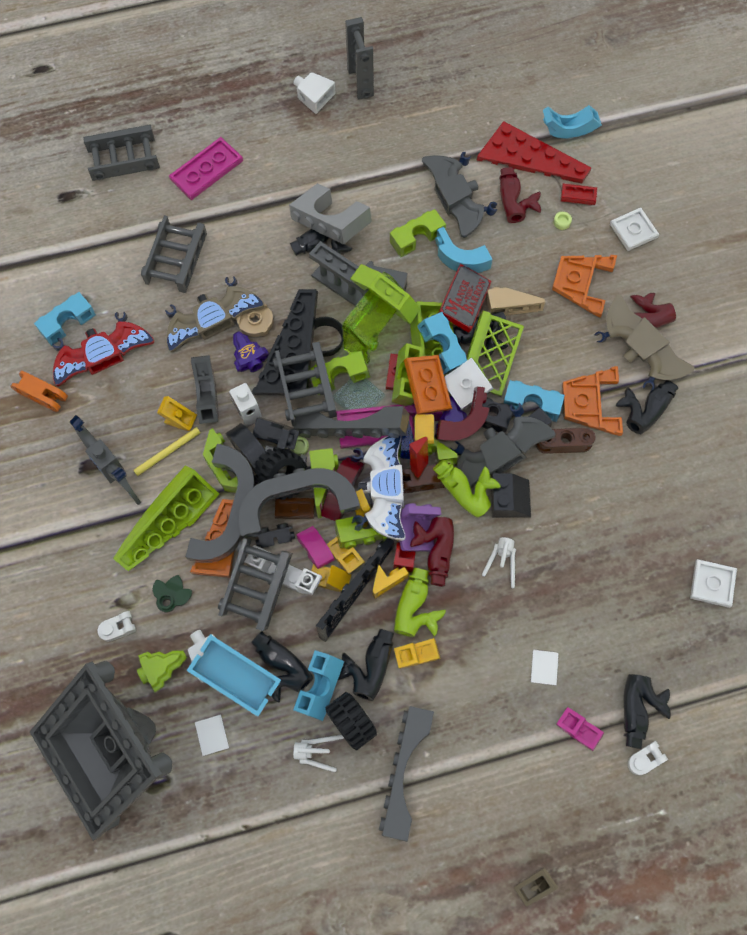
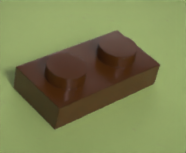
M314 498L275 499V519H314Z

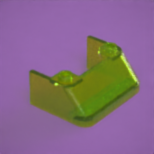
M386 272L382 273L389 280H391L393 283H395L397 286L403 289L391 275H389ZM368 290L343 323L344 349L349 353L362 351L368 364L370 362V352H374L379 345L378 335L397 310Z

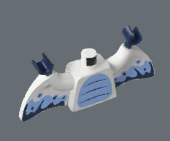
M387 436L379 440L369 448L365 455L359 448L353 450L359 457L352 455L350 457L351 461L359 462L363 460V463L370 465L372 468L370 472L371 482H359V490L362 489L364 494L371 493L373 507L369 512L365 513L364 517L360 515L354 516L352 523H360L355 526L356 531L361 530L363 524L368 521L369 525L379 534L395 540H405V533L400 520L401 509L404 507L403 470L398 460L401 436L398 438Z

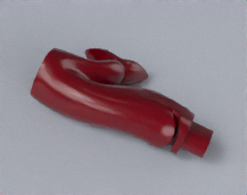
M513 167L502 168L499 177L500 196L508 223L523 221L528 208L541 213V206L538 203L541 192L534 193L517 203L521 192L520 180Z
M649 293L645 297L640 295L630 296L646 312L633 313L642 319L645 317L655 328L675 322L676 312L671 303L652 304L655 293Z
M435 517L431 520L427 531L415 521L413 525L414 537L410 542V546H419L437 538L427 559L428 570L431 571L428 572V575L431 577V585L444 587L445 579L448 578L447 573L450 567L454 543L453 520L447 517Z

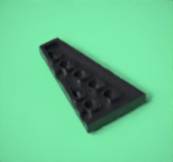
M317 289L298 290L290 307L291 311L287 320H284L282 325V331L277 336L268 355L267 364L258 377L259 381L256 387L252 390L253 395L285 396L279 369L275 370L273 359L276 358L275 351L279 350L281 359L310 353L313 348L312 343L318 299ZM311 360L282 366L284 375L309 371ZM309 378L286 383L288 393L308 389Z
M387 538L379 543L375 554L368 558L364 567L351 583L345 584L340 592L341 595L331 603L328 611L318 621L316 629L321 640L327 641L377 572L378 565L381 566L393 550V540Z

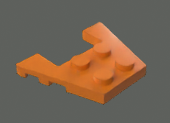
M584 255L561 256L552 290L601 318L606 300L587 296L594 268L613 272L617 255H610V257H602V255H595L594 257H584Z
M618 366L611 367L605 371H597L592 375H584L564 381L562 383V394L565 395L563 400L564 419L622 436V417H602L600 384H618Z

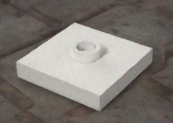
M638 208L610 221V226L627 251L652 241L659 236V233L642 208Z
M472 358L444 377L448 391L462 411L472 404L475 387H485L484 392L486 393L494 389Z
M697 559L695 561L690 599L728 608L732 607L737 568Z

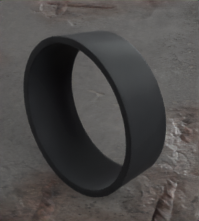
M316 318L314 330L321 326H330L335 328L341 335L342 341L336 348L322 351L323 357L332 356L343 345L345 338L344 328L334 318Z

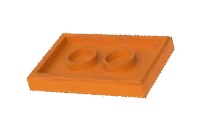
M439 355L404 359L417 415L451 410L452 405Z

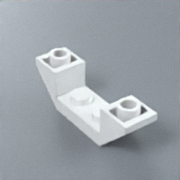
M255 545L253 546V547H255V548L264 550V549H262V548H260V547H258V546H255ZM248 554L244 561L250 567L269 574L274 573L276 569L274 562ZM289 565L283 585L299 593L313 595L322 576L306 568L302 571Z

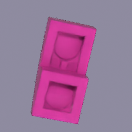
M314 526L296 534L297 540L307 551L308 558L317 569L335 560L329 547Z
M567 707L556 724L591 751H594L604 735L603 731L587 722L586 718Z

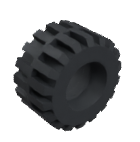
M274 447L273 451L268 449L266 451L267 454H262L260 461L257 460L256 464L258 467L254 469L257 475L254 477L257 484L274 478V475L284 466H287L285 475L292 474L296 469L305 468L307 470V464L302 457L290 449L286 448L284 450ZM294 494L278 497L275 499L285 500L286 497L288 499L293 498Z
M344 692L325 707L327 715L353 749H360L377 735L374 724L350 693Z

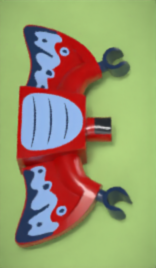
M118 312L115 313V318L118 322L116 323L115 330L110 335H107L105 332L97 334L94 328L85 332L87 339L81 342V348L72 349L67 345L64 346L63 340L57 338L61 345L55 346L52 343L53 348L59 351L53 366L54 384L59 387L71 377L88 372V369L91 375L124 361L122 355L124 356L130 350L154 344V339L142 327L125 322L128 318L125 312H123L122 318H119Z

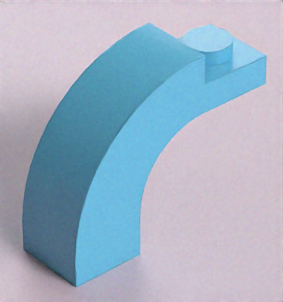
M590 105L572 115H560L550 107L543 110L544 123L548 127L550 135L557 138L579 137L602 126L598 112Z
M444 227L437 229L435 241L438 246V257L447 267L457 271L459 265L462 264L477 273L491 269L493 259L485 245L473 250H463L452 243Z

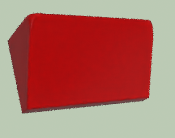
M426 436L409 444L410 470L417 478L428 465V438Z

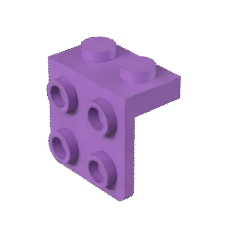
M415 503L405 505V508L401 509L400 514L401 524L405 533V540L400 541L401 549L403 551L430 552L434 546V540L419 546H410V542L414 537L413 525L417 521L427 531L431 523L430 521L442 515L441 508L432 507L431 504L416 506Z

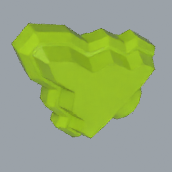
M171 651L166 654L161 652L140 654L138 657L141 668L137 669V673L143 684L149 682L153 691L157 692L164 687V682L171 678L173 670L179 668L187 659L184 651Z

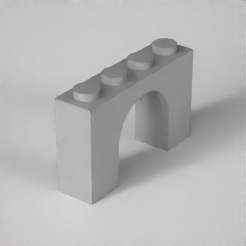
M318 183L289 204L292 220L342 244H345L372 222L370 207L358 201L339 214H320L332 204L331 190Z

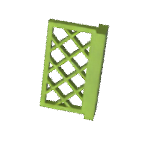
M483 310L479 316L466 358L467 360L472 358L483 374L484 369L492 366L496 376L488 379V381L498 378L501 385L499 391L493 389L489 393L502 396L524 326L491 315L490 312ZM491 320L498 322L501 329L493 333L490 328ZM510 327L518 329L516 337L512 339L509 338L506 329ZM503 331L507 341L498 344L494 335ZM491 337L495 347L487 350L484 341ZM509 343L512 349L511 354L504 356L500 347ZM497 349L501 359L493 362L488 352ZM486 354L490 364L481 368L478 359ZM503 360L506 369L499 374L494 364Z

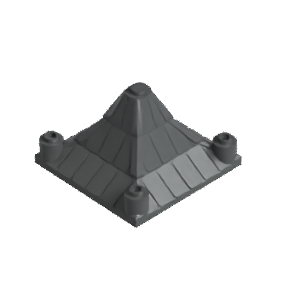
M93 661L86 663L30 731L31 736L93 841L101 837L106 831L118 826L120 815L155 780L172 771V760L167 754L159 753L153 757L150 755L149 744L156 734L154 722L146 715L129 707L126 708L105 686L106 683L114 679L115 674L113 665L108 661L96 664Z

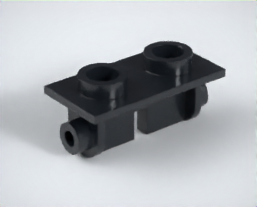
M288 522L277 524L275 529L269 530V527L262 528L263 534L254 536L259 537V539L255 540L256 546L261 548L275 545L273 539L277 537L278 544L292 542V539H295L294 531L290 532L289 529H292L293 526L288 525Z

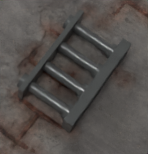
M362 17L346 20L347 70L349 74L356 73L357 99L369 98L374 96L373 46L365 48L364 21Z
M151 124L83 137L88 153H92L94 167L88 168L92 181L160 168L157 156H152L149 142L155 141ZM143 143L145 157L135 159L133 145ZM126 146L128 160L118 162L116 148ZM109 149L111 163L101 165L99 151Z
M164 215L162 222L160 221L158 224V233L146 265L141 269V276L145 284L149 285L151 277L175 282L179 292L186 293L207 236L205 224L197 223L196 229L193 230L170 225L168 216ZM168 232L191 237L192 240L190 244L185 245L167 241L166 237ZM165 247L186 252L185 259L180 260L162 256L160 253L162 248ZM157 262L181 267L180 273L177 275L154 269Z
M321 241L309 253V258L320 265L311 275L314 279L366 314H369L379 303L378 299L370 295L371 291L369 289L364 291L350 280L359 266Z
M320 342L312 343L313 350L310 353L281 359L279 350L275 351L276 358L273 359L275 370L279 369L288 406V409L285 410L287 421L291 420L292 427L296 426L294 417L324 411V413L328 412L329 418L337 417ZM312 360V362L316 361L317 367H314L313 370L284 375L282 366ZM312 377L320 378L321 384H318L317 387L288 393L286 383ZM316 394L324 395L325 401H322V404L292 410L290 400Z
M244 538L238 544L237 552L239 554L225 596L221 598L218 604V609L220 610L218 615L222 617L227 615L228 611L255 620V623H258L256 629L265 631L269 627L293 553L281 551V554L275 555L250 546L252 539ZM247 553L274 562V565H276L275 572L269 574L244 565ZM244 573L267 581L270 585L268 592L262 593L237 584L240 574ZM234 592L262 601V604H264L262 611L255 612L232 604Z

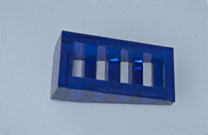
M408 422L407 435L401 436V459H410L409 444L414 442L410 422Z

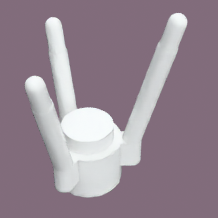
M505 537L499 538V543L494 545V550L484 568L482 576H486L498 552V555L501 556V568L504 567L506 557H510L511 588H515L516 549L513 548L514 540Z
M335 735L312 740H301V743L295 742L294 759L300 760V764H309L336 772L337 769L308 759L312 758V753L330 752L329 749L312 748L311 744L339 740L344 737L342 735Z

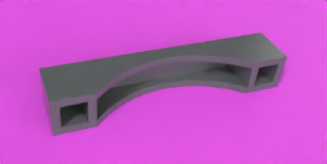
M386 406L366 418L340 421L316 412L295 417L296 426L293 428L299 430V435L304 438H310L311 436L327 438L328 436H336L338 438H345V436L362 438L363 436L374 438L389 436L398 438L399 436L407 435L410 414L404 406Z
M409 706V711L404 710L402 723L406 724L404 732L400 731L397 744L401 745L400 753L395 752L393 765L397 766L396 772L390 775L388 787H392L391 796L386 795L384 809L388 810L386 818L381 817L379 831H383L382 836L408 842L412 818L404 799V771L414 749L430 734L434 711Z

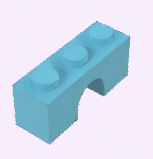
M78 292L70 296L62 304L54 307L45 316H41L34 324L47 342L53 346L52 343L56 344L58 342L57 338L63 339L66 337L62 329V325L66 320L75 319L83 325L96 314L92 306Z
M443 312L426 318L417 325L425 342L437 340L441 343L443 352L439 354L444 375L467 361L466 354L461 349L457 336L452 332L449 321Z
M510 380L504 403L509 406L513 404L516 410L519 408V403L523 405L529 401L535 402L554 422H557L565 395L555 390L548 391L536 385L529 386L521 381Z
M315 650L308 668L315 676L313 687L307 692L300 690L293 710L323 721L326 715L325 707L330 703L344 661Z

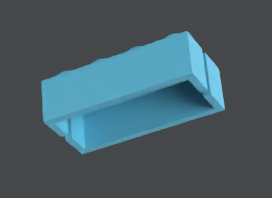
M210 634L200 649L204 653L203 656L197 654L186 671L254 715L259 716L269 700L266 698V695L272 696L281 679Z

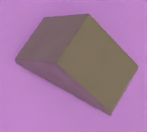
M539 868L514 887L526 907L558 888L545 868Z

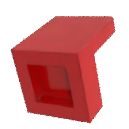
M397 542L393 569L405 567L407 572H413L416 551H403L400 547V542Z

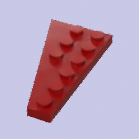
M505 121L502 122L477 155V161L487 160L491 161V164H505L517 170L535 173V171L544 173V176H559L562 180L581 184L591 171L590 166Z

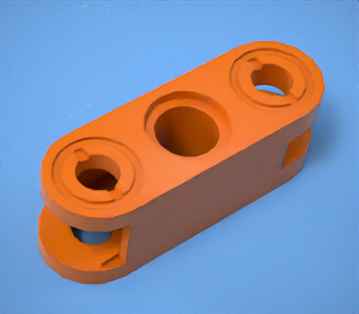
M24 371L19 373V376L22 378L18 384L12 383L10 386L22 396L55 412H58L61 408L55 401L59 399L65 402L68 398V395L59 388Z

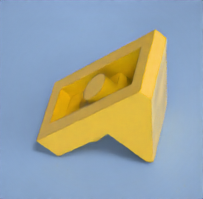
M169 396L163 398L157 414L165 418V424L186 431L191 430L197 414Z
M416 414L415 441L426 436L428 444H434V415Z
M313 564L311 570L322 576L317 587L341 592L345 584L350 583L352 574H348L334 565H331V568L323 566L317 569Z
M378 565L372 591L374 599L408 579L409 573L405 567L392 570L387 577L381 566Z

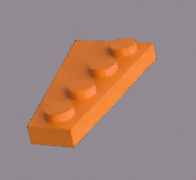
M222 499L210 531L207 532L205 541L214 540L223 534L234 500ZM234 552L217 562H195L190 573L230 578Z

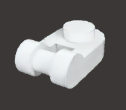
M130 611L103 621L98 626L99 637L109 642L134 633L136 628L131 623L130 619L132 616ZM123 622L124 627L119 629L118 624Z
M654 741L629 758L628 768L635 775H643L667 761L668 758L665 754L661 753L658 743ZM651 752L655 760L650 761L646 754Z

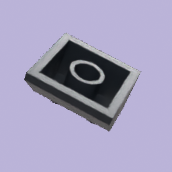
M493 473L492 478L499 482L501 488L491 489L492 518H531L529 480L513 473Z

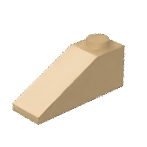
M494 287L487 290L486 302L490 314L503 311L506 316L543 311L545 305L544 298L506 287Z

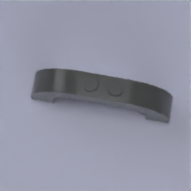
M221 444L216 445L212 463L217 468L233 472L238 479L230 516L225 531L218 538L211 541L190 538L185 556L189 561L212 563L222 560L233 553L238 547L239 542L243 539L238 523L239 509L244 497L256 486L255 475L249 462L240 452Z
M305 468L294 470L292 474H276L274 478L254 486L244 497L238 515L241 536L244 539L263 534L260 512L263 506L274 498L314 488H324L334 494L338 501L340 513L343 514L360 509L356 491L344 476L330 469L313 468L305 470Z

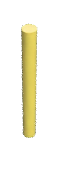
M197 427L133 471L139 476L199 435L200 431Z

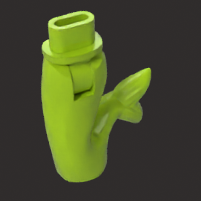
M445 460L435 465L433 471L438 474L437 478L441 480L446 489L466 511L478 518L489 510L491 501L486 494V489L501 488L498 481L490 477V472L486 466L483 468L476 483L475 493L472 494L469 481L460 469L453 467V464H448Z
M414 568L412 575H409V580L404 587L397 607L394 624L395 633L414 637L419 628L426 625L433 636L437 634V621L443 618L446 610L421 613L413 617V614L422 606L427 598L429 571Z

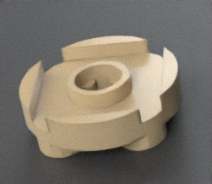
M266 304L261 309L246 312L237 318V324L241 333L250 337L266 336L272 328L274 321L272 311H270ZM255 316H258L259 321L253 322L250 319H254Z

